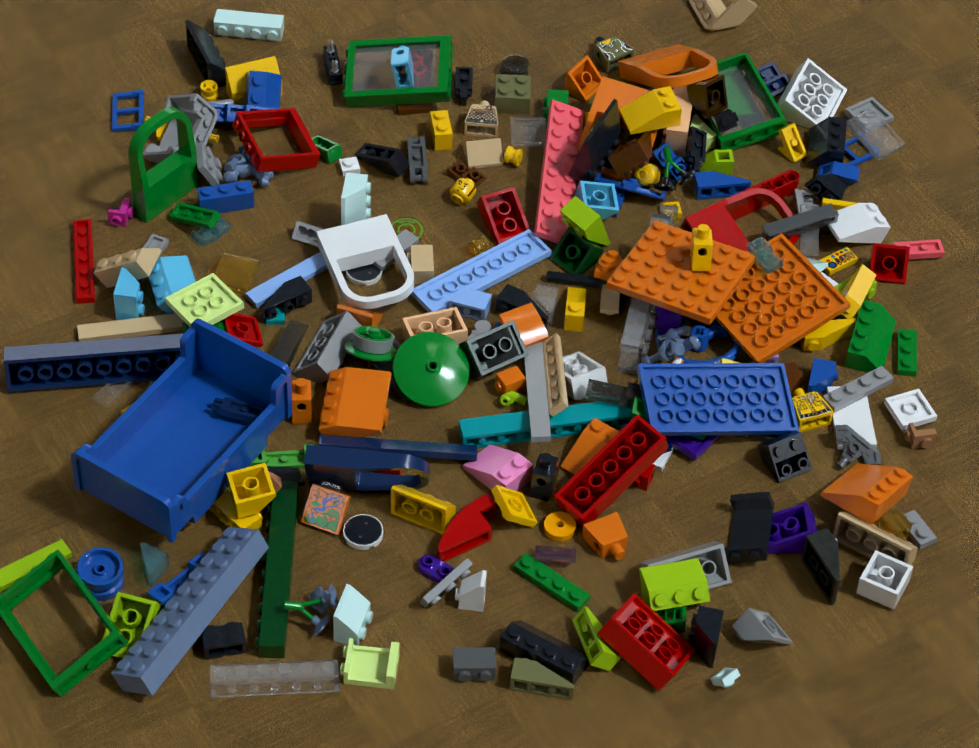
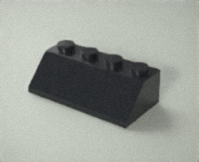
M186 20L187 48L204 80H213L217 83L218 87L226 86L225 61L223 56L220 57L218 47L214 46L212 36L207 33L205 28Z
M522 620L511 622L500 636V652L514 659L527 658L537 661L573 685H575L590 664L586 653Z

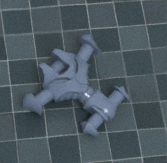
M244 145L239 147V154L231 156L224 166L226 171L224 181L226 183L237 182V177L254 175L257 179H260L258 180L260 186L268 187L270 185L269 181L274 177L273 171L257 172L255 166L251 163L248 153L245 151Z
M683 324L680 328H670L665 334L658 335L655 339L656 343L660 345L657 353L650 357L646 355L643 359V364H653L659 360L662 362L672 361L674 358L681 357L687 348L699 349L701 343L694 335L690 336V340L687 341L680 338V335L685 333L688 335L690 332V328L686 324Z

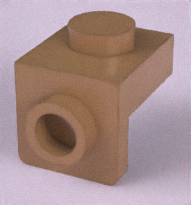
M913 422L908 424V428L905 431V439L909 442L911 449L929 448L935 444L937 437L935 428L916 430Z

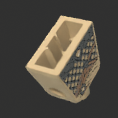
M485 100L479 104H472L465 120L464 135L497 138L498 117L496 107L490 106L489 102Z

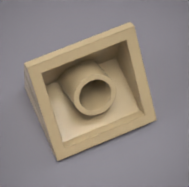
M501 138L462 142L466 162L470 169L472 167L503 166Z

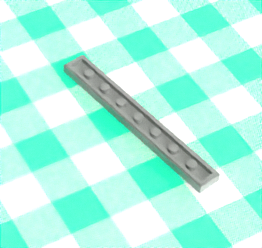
M541 341L526 347L529 355L524 357L532 443L551 442Z

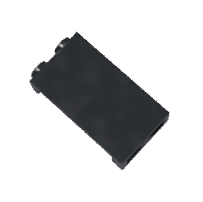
M770 492L731 495L730 502L734 515L729 547L724 548L727 563L767 561L775 505Z

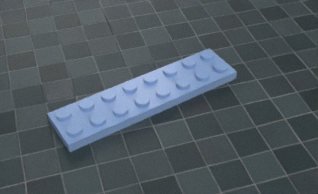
M528 229L415 287L411 295L428 313L449 309L450 298L471 290L482 292L549 257L552 250Z

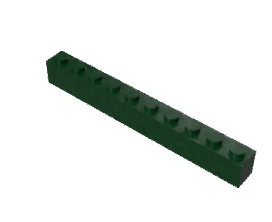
M281 481L282 487L272 500V505L268 504V517H271V519L266 522V533H269V537L265 536V541L269 548L268 552L263 554V565H266V569H262V581L265 584L260 587V598H263V602H259L258 614L262 615V617L257 620V632H260V637L256 636L255 649H259V658L285 659L289 610L283 609L282 603L283 601H290L298 506V482Z

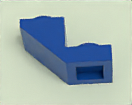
M667 142L662 143L652 151V155L664 170L666 163L663 147L669 146ZM670 148L672 160L681 169L683 168L688 172V165L681 156H676ZM670 164L669 174L673 179L679 181L682 177Z
M832 161L820 165L817 175H835L848 186L858 182L860 169L859 167Z

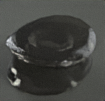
M510 55L502 60L499 72L500 74L528 75L530 62L524 56Z

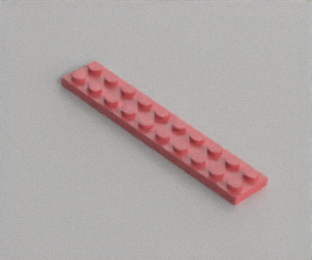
M552 99L549 104L534 236L558 244L568 229V226L561 220L560 210L575 197L577 180L568 174L578 155L584 110Z

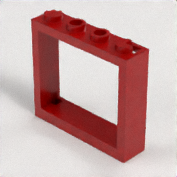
M295 108L236 112L233 129L236 130L239 140L243 143L245 151L248 153L251 163L255 166L257 172L317 167L320 152ZM287 125L302 153L263 156L249 128Z

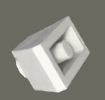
M482 570L461 581V587L456 588L455 600L459 601L458 609L483 612L487 570Z

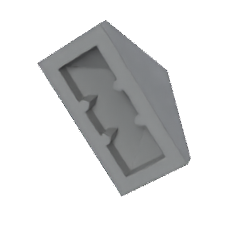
M296 221L292 239L318 247L316 231L324 230V228Z

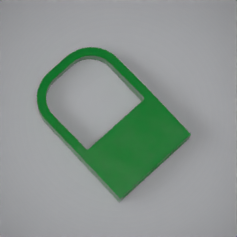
M165 108L146 120L136 130L128 149L134 215L146 223L199 186L196 146L191 121L185 113L177 108ZM176 119L179 149L146 172L143 160V148L146 140L155 130L168 121Z

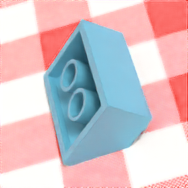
M186 255L159 257L149 276L157 306L167 314H174L175 312L166 304L165 297L196 282Z

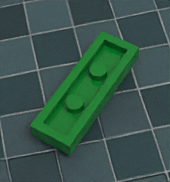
M178 202L169 217L172 221L212 229L221 215L215 210Z
M898 328L897 375L912 377L917 375V330Z

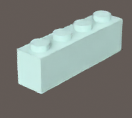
M217 9L213 22L214 35L281 41L284 32V15Z

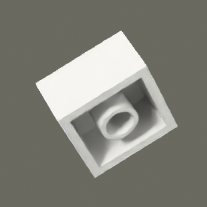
M875 550L859 579L856 593L894 610L910 581L913 566Z

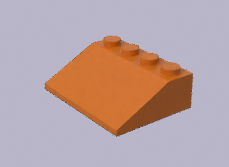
M352 367L331 370L329 372L318 429L321 434L364 437L382 433L391 372Z
M856 463L823 490L820 496L872 525L907 494L913 476L906 470L896 466Z

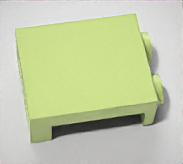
M349 638V643L344 645L343 658H346L345 663L341 662L340 675L344 676V684L394 689L400 655V643L391 642L390 649L354 645V638Z

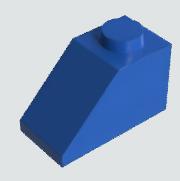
M819 358L813 359L807 393L815 391L821 394L827 390V387L832 386L833 381H837L839 370H835V361Z

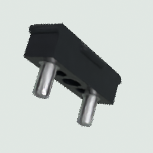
M328 40L327 46H323V57L329 85L343 84L336 45H333V40H331L330 45V40Z

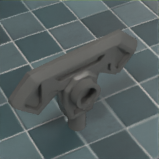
M835 425L834 434L836 442L846 443L840 455L841 459L836 464L839 469L842 470L846 464H851L861 456L864 464L880 465L882 463L880 451L848 425Z

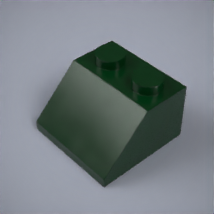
M568 227L549 258L569 273L583 274L597 263L604 249L584 236L580 237L573 228Z

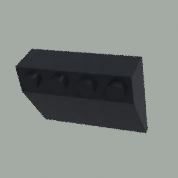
M613 99L585 139L568 174L579 182L580 180L594 181L599 173L597 170H602L606 163L604 159L608 160V157L613 152L611 149H616L620 143L618 137L621 134L616 99Z

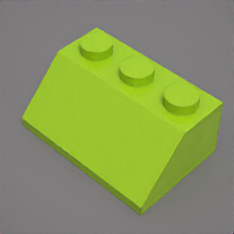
M699 558L639 568L643 601L653 611L710 601L708 581Z

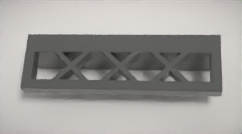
M832 203L765 224L762 226L767 242L781 233L786 238L835 223L838 221L839 214L837 210H834Z

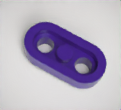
M424 555L418 562L419 572L437 584L454 570L453 567L433 555Z

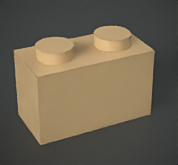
M411 245L410 252H407V259L411 263V268L414 272V284H423L434 278L433 245Z

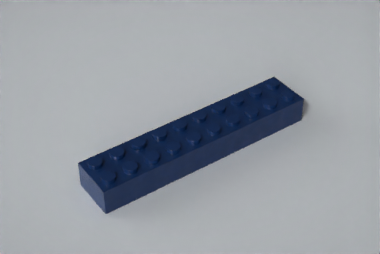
M183 334L4 347L8 392L156 381L180 357V339Z

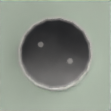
M373 264L346 270V277L355 285L361 286V284H366V286H370L381 279L383 271Z
M355 515L344 524L343 537L350 547L357 550H368L369 547H376L382 541L383 526L376 517L371 515Z

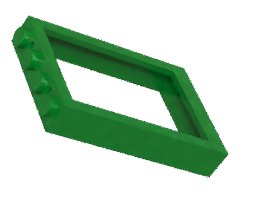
M58 549L49 554L39 565L33 567L23 578L17 580L8 590L0 594V616L52 690L61 697L129 643L68 559ZM64 569L110 634L57 676L16 619L12 610Z

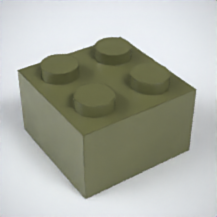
M496 74L495 107L497 113L529 114L531 76Z

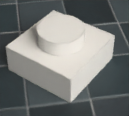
M357 157L339 159V166L343 176H346V173L360 174Z

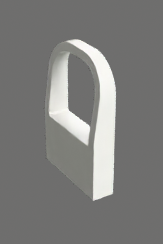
M387 214L316 231L317 245L339 294L346 304L359 309H374L400 302L413 292L414 272ZM394 258L406 280L405 284L395 291L364 297L353 293L348 288L342 271L373 264L374 261Z

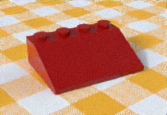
M635 593L597 633L605 643L616 650L620 657L630 663L635 671L643 675L650 685L656 687L659 691L672 679L696 650Z

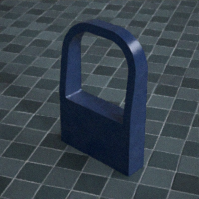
M306 445L304 466L310 488L315 483L338 491L381 493L391 492V488L394 485L402 484L417 490L427 486L429 483V463L412 455ZM406 470L416 472L418 475L404 476L362 471Z

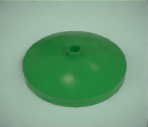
M423 332L411 336L399 347L393 360L392 375L397 389L408 401L425 408H438L450 404L461 395L469 379V363L465 352L456 341L441 333Z

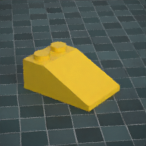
M671 86L653 89L619 109L630 135L681 125L682 108Z

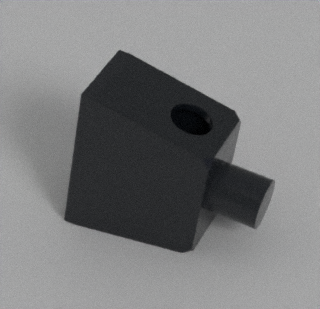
M549 453L539 454L532 473L529 497L549 502L559 474L558 457L552 456ZM542 479L546 481L545 485H540Z

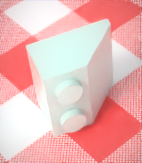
M346 584L333 616L334 641L348 645L349 638H354V645H359L360 640H364L367 628L365 627L367 623H371L373 612L370 611V602L349 584Z

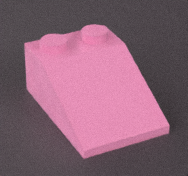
M489 444L477 454V461H467L462 468L490 490L495 485L518 491L532 480L534 464L517 452Z

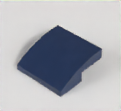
M773 61L757 68L773 97L785 91L790 80L785 72L780 73ZM745 75L744 77L746 78V80L748 81V83H749V84L751 85V87L753 88V86H752L751 82L749 81L748 77Z

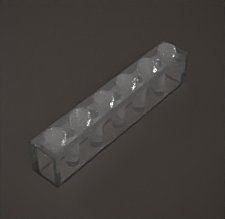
M338 660L210 665L211 698L339 692Z

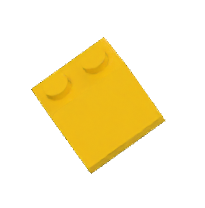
M266 463L226 473L228 487L238 518L259 513L276 497Z

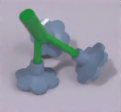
M329 584V592L323 590L322 587H316L314 592L310 594V601H283L282 608L286 610H299L311 619L310 622L315 625L312 631V635L315 637L330 621V615L327 614L322 619H319L316 615H311L304 607L312 605L313 609L324 613L331 606V603L336 610L339 601L333 584Z

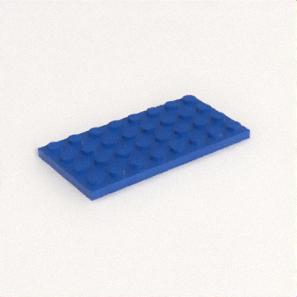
M784 363L638 364L636 367L647 422L664 436L774 435L799 432Z

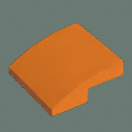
M532 302L498 316V320L502 325L514 320L525 347L549 338L545 325Z

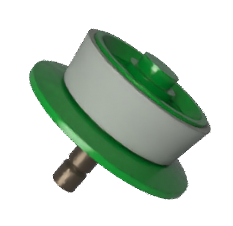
M374 326L354 328L353 340L347 341L344 346L345 350L351 355L365 359L364 369L371 370L373 361L393 360L397 352L392 347L395 336L388 330Z

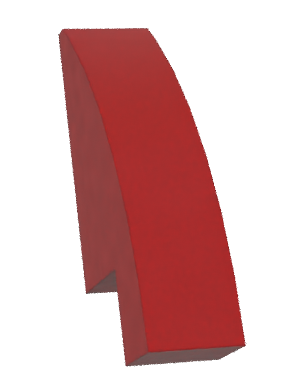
M489 493L471 502L450 522L438 546L437 558L446 562L492 540V527L487 520L496 516L497 503Z

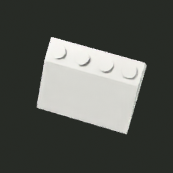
M807 58L795 70L777 105L786 121L810 129L824 119L834 116L847 89Z

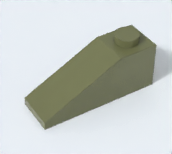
M527 658L514 659L510 678V690L573 700L574 685L537 661Z

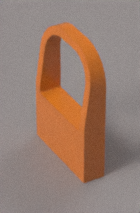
M680 44L617 61L620 78L656 89L671 86V88L686 86L712 78L718 74L717 61L714 57L699 49ZM691 67L699 68L698 70L680 75L666 76Z
M602 76L579 142L578 153L585 139L592 131L594 122L599 121L613 99L617 100L619 110L650 92V90ZM619 112L621 129L628 130ZM659 129L651 131L652 149ZM606 167L597 171L602 174V178L622 182V179L634 178V172L637 167L627 176H624V174L618 176L615 170Z

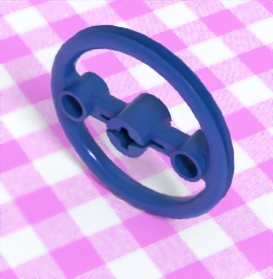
M714 319V325L708 328L701 325L694 326L690 330V336H696L701 346L697 350L690 347L686 351L690 349L696 352L705 351L708 348V341L714 337L725 338L729 333L716 319ZM658 327L655 332V339L658 337ZM655 341L656 348L658 349L660 345ZM735 341L731 350L726 354L710 360H690L683 358L684 354L680 358L684 360L683 363H719L721 358L735 359L742 347Z

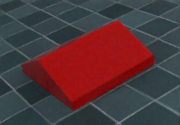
M234 313L223 319L225 332L255 348L263 346L262 336L255 316Z

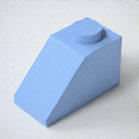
M471 290L450 298L449 308L457 307L461 317L476 321L486 320L491 308L492 294Z

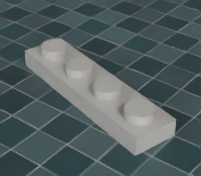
M880 366L829 392L822 398L835 413L893 383L894 377L883 366Z

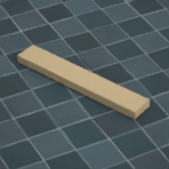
M174 313L77 325L79 341H92L183 331L182 323L184 321Z
M557 333L542 342L548 410L552 417L568 408L561 337Z

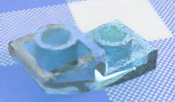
M220 217L212 229L199 228L192 231L191 238L200 245L205 246L223 236L231 229L232 225Z
M762 236L746 244L749 252L756 256V262L767 274L783 266L782 260L772 251V246Z

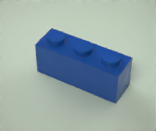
M247 180L197 188L198 207L215 210L219 213L254 208V191L251 181Z

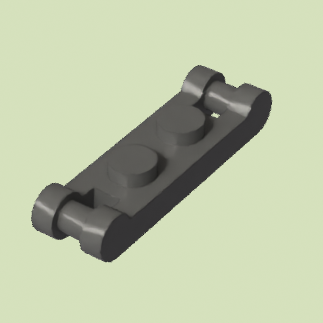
M407 136L410 184H415V182L426 184L428 183L425 136H419V138Z

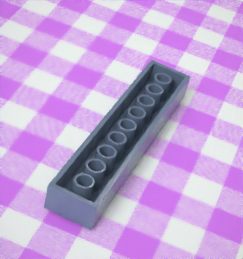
M228 527L223 532L222 536L213 544L210 551L201 559L197 567L189 574V577L177 589V592L165 604V607L153 619L152 623L111 672L122 691L154 695L269 548L258 529Z

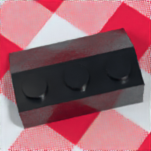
M828 117L810 128L807 165L820 166L832 161L843 163L847 118Z

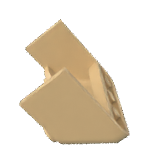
M688 0L703 27L709 31L737 27L758 7L757 4L750 0H734L727 8L722 0Z

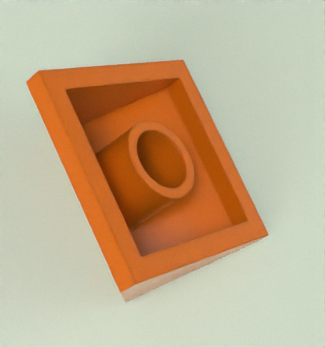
M588 55L584 56L573 66L565 76L564 90L569 91V95L583 102H586L597 92L602 78Z
M348 304L337 305V315L348 311L362 326L377 327L382 319L383 314L355 308Z

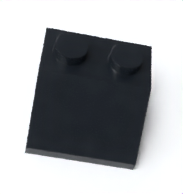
M699 606L698 613H693L689 638H693L692 646L696 649V653L709 668H713L724 610Z

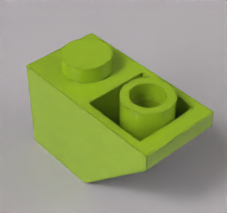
M732 149L713 150L707 154L705 162L700 167V172L714 171L732 176L734 166Z

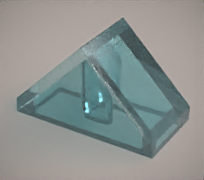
M141 542V557L148 584L151 587L155 585L169 567L168 553L145 542Z

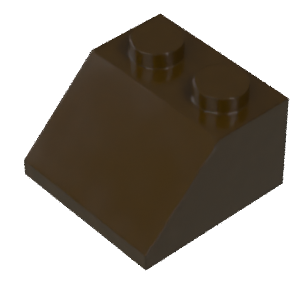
M717 74L712 78L687 85L690 103L705 119H709L728 108L723 74Z

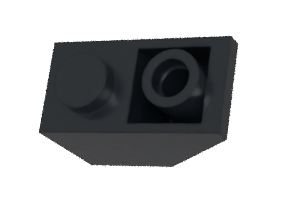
M816 175L806 182L804 186L823 201V198L842 200L847 185L835 175Z

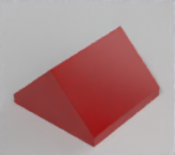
M873 243L869 259V269L876 274L874 280L906 283L910 247Z

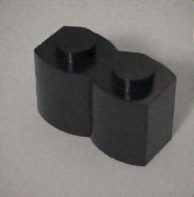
M228 622L222 626L208 625L200 635L205 659H216L225 655L232 656L247 652V643L241 622Z

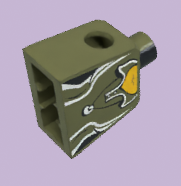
M599 36L594 41L595 59L606 73L619 69L617 61L631 58L634 55V49L616 36L606 40Z

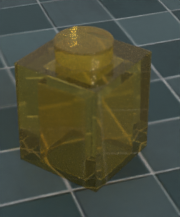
M895 509L881 516L879 528L904 540L909 537L912 524L898 509Z

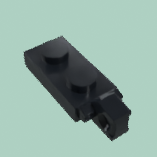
M456 67L455 94L460 96V105H467V97H471L473 67Z
M694 126L690 127L688 132V172L693 169L696 172H700V167L705 162L707 133Z

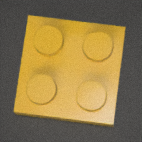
M495 485L491 489L495 497L494 500L499 505L505 520L532 528L538 523L523 493L499 485Z

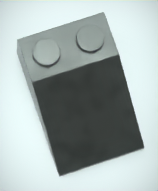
M514 320L459 343L467 356L469 373L472 380L529 355Z
M826 528L806 535L801 561L830 605H834L840 583L838 541L836 536L832 535L829 529Z

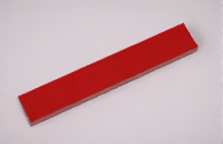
M92 219L73 220L76 304L95 303Z

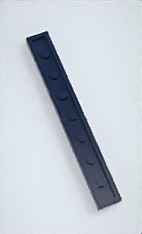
M320 435L319 446L401 453L423 458L477 461V445Z

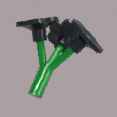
M665 146L663 147L666 163L665 173L660 174V180L654 185V188L660 191L671 192L676 190L674 186L677 185V181L669 174L670 164L682 177L678 184L680 186L684 185L696 170L693 169L686 172L683 168L681 169L672 160L670 147Z

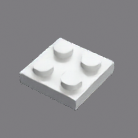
M920 389L885 398V406L902 431L907 430L909 423L913 422L914 426L917 427L934 422L937 419V414Z

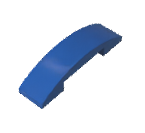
M199 553L188 562V567L166 584L162 582L157 584L147 592V596L164 606L206 554Z

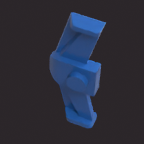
M598 173L595 178V182L615 184V188L663 201L667 196V191L665 190L662 193L641 188V184L634 178L628 177L627 180L622 179V182L602 178L601 173Z

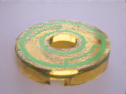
M402 217L391 223L396 235L407 229L419 238V242L424 239V226L415 218Z

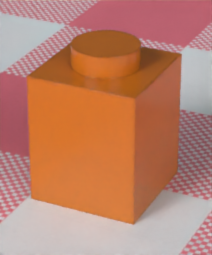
M517 366L496 373L495 388L498 393L503 395L510 391L517 393L525 391L526 378Z

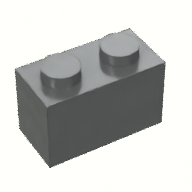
M453 647V681L480 680L486 682L495 680V647Z

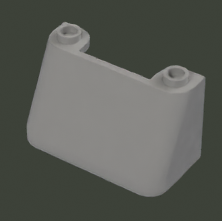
M197 93L169 95L164 108L175 107L185 113L191 121L195 144L202 141L206 146L218 118L216 109ZM176 119L170 120L159 146L148 144L143 151L145 159L150 162L160 163L179 149Z

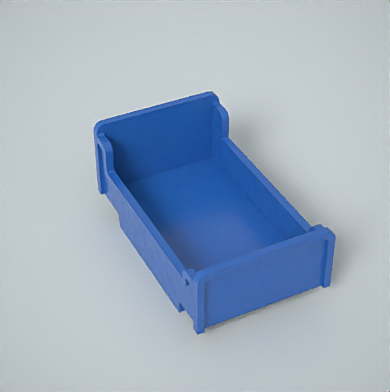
M199 318L191 323V327L180 339V357L92 445L86 443L71 454L76 490L80 492L84 490L165 535L167 541L171 543L177 539L176 534L188 521L195 524L227 490L228 481L226 473L247 468L267 447V437L285 417L289 419L292 415L291 369L289 366ZM227 397L267 408L251 424L246 421L219 415L217 411L211 409V405L215 398L224 399Z

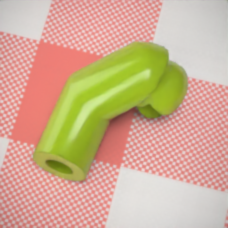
M515 391L507 392L501 395L499 399L502 406H509L513 403L525 406L528 400L527 396Z

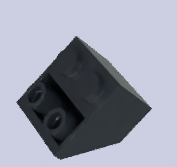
M788 432L757 445L763 464L778 483L813 469L801 432Z

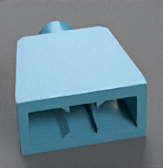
M402 45L392 49L391 67L396 88L414 87V70L410 48ZM403 68H405L406 74L401 73V70Z

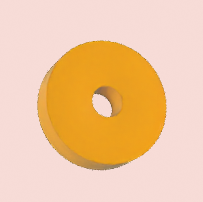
M553 512L545 518L544 532L551 540L558 542L567 541L576 532V521L566 512Z

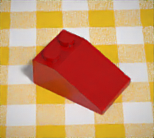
M515 187L483 195L476 202L482 220L497 245L530 229Z

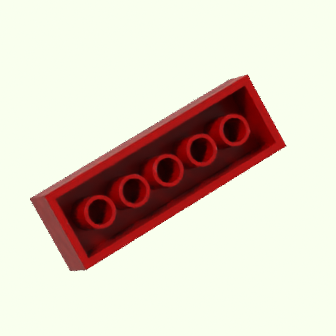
M637 414L554 495L557 506L570 514L582 527L583 524L596 520L668 449L666 437Z

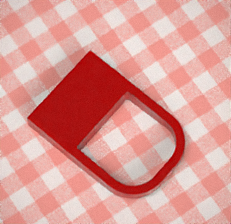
M753 188L685 217L681 228L692 233L693 228H698L700 224H706L712 230L713 240L750 253L754 248L728 211L753 200H762L771 204L783 219L793 216V213L786 203L774 192L763 188ZM799 234L791 236L788 240L795 245Z

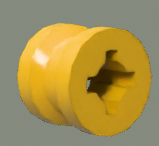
M213 80L203 81L200 85L201 97L207 102L215 101L218 98L217 83Z
M508 146L503 161L519 166L523 150H516L512 146Z

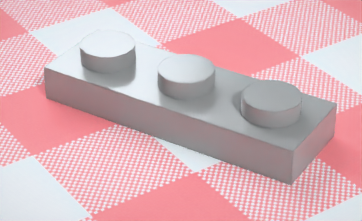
M467 558L420 600L423 607L426 608L429 604L434 606L441 599L439 596L444 591L450 592L456 586L454 582L459 577L463 580L471 573L469 569L473 563Z

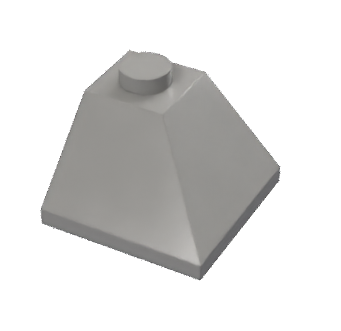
M748 608L732 625L737 631L736 635L744 642L791 645L793 643L767 612Z

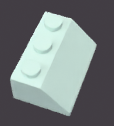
M346 173L341 196V225L371 217V208H368L371 205V195H368L371 192V182H368L367 174Z

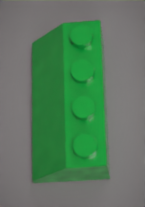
M867 300L863 301L844 367L866 373L880 366L884 367L896 320L882 304Z

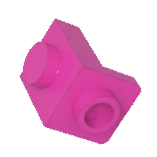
M124 198L119 211L108 210V223L110 225L127 226L129 219L134 215L131 199Z

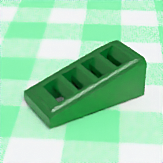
M319 135L312 138L320 152V157L331 164L343 156L341 145Z
M686 606L655 611L674 630L685 631Z

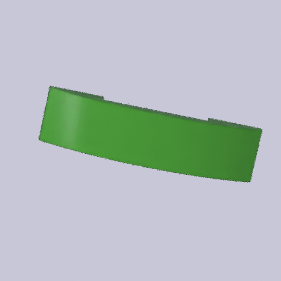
M303 445V450L265 452L264 449L248 467L266 463L267 466L304 469L306 445Z

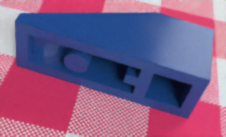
M714 171L695 172L692 183L697 200L730 197L750 188L751 185L750 180Z

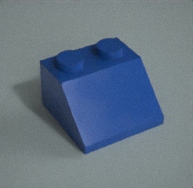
M248 71L246 74L245 105L280 109L282 75L262 71Z

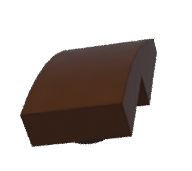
M461 160L455 162L446 172L455 180L459 178L471 179L475 187L486 180V177L475 167L470 169Z

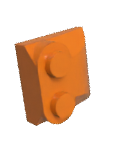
M609 250L605 252L598 261L594 277L608 281L624 259H621L622 257L617 251Z

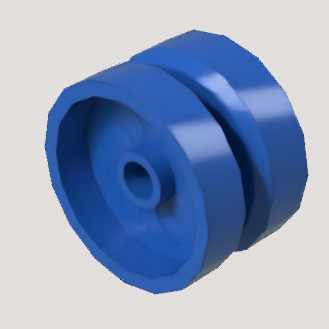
M97 547L88 550L80 557L77 572L98 601L112 599L117 595V592H121L124 586L123 561L118 553L106 547Z

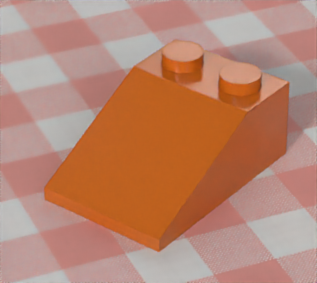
M594 418L583 430L561 464L560 469L574 476L619 431Z

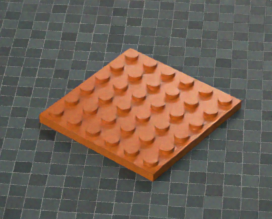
M654 220L609 278L606 288L710 325L755 263L756 255L712 239L711 271H692L690 258L692 233ZM699 250L698 254L703 255L704 250Z
M781 233L750 252L756 255L755 263L715 319L756 363H764L848 310L850 302Z

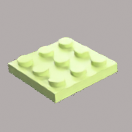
M214 273L165 297L166 304L189 327L197 318L213 325L245 308L244 302Z

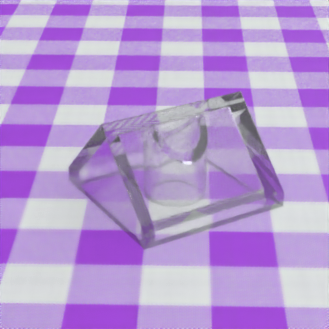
M511 117V146L544 147L546 118Z

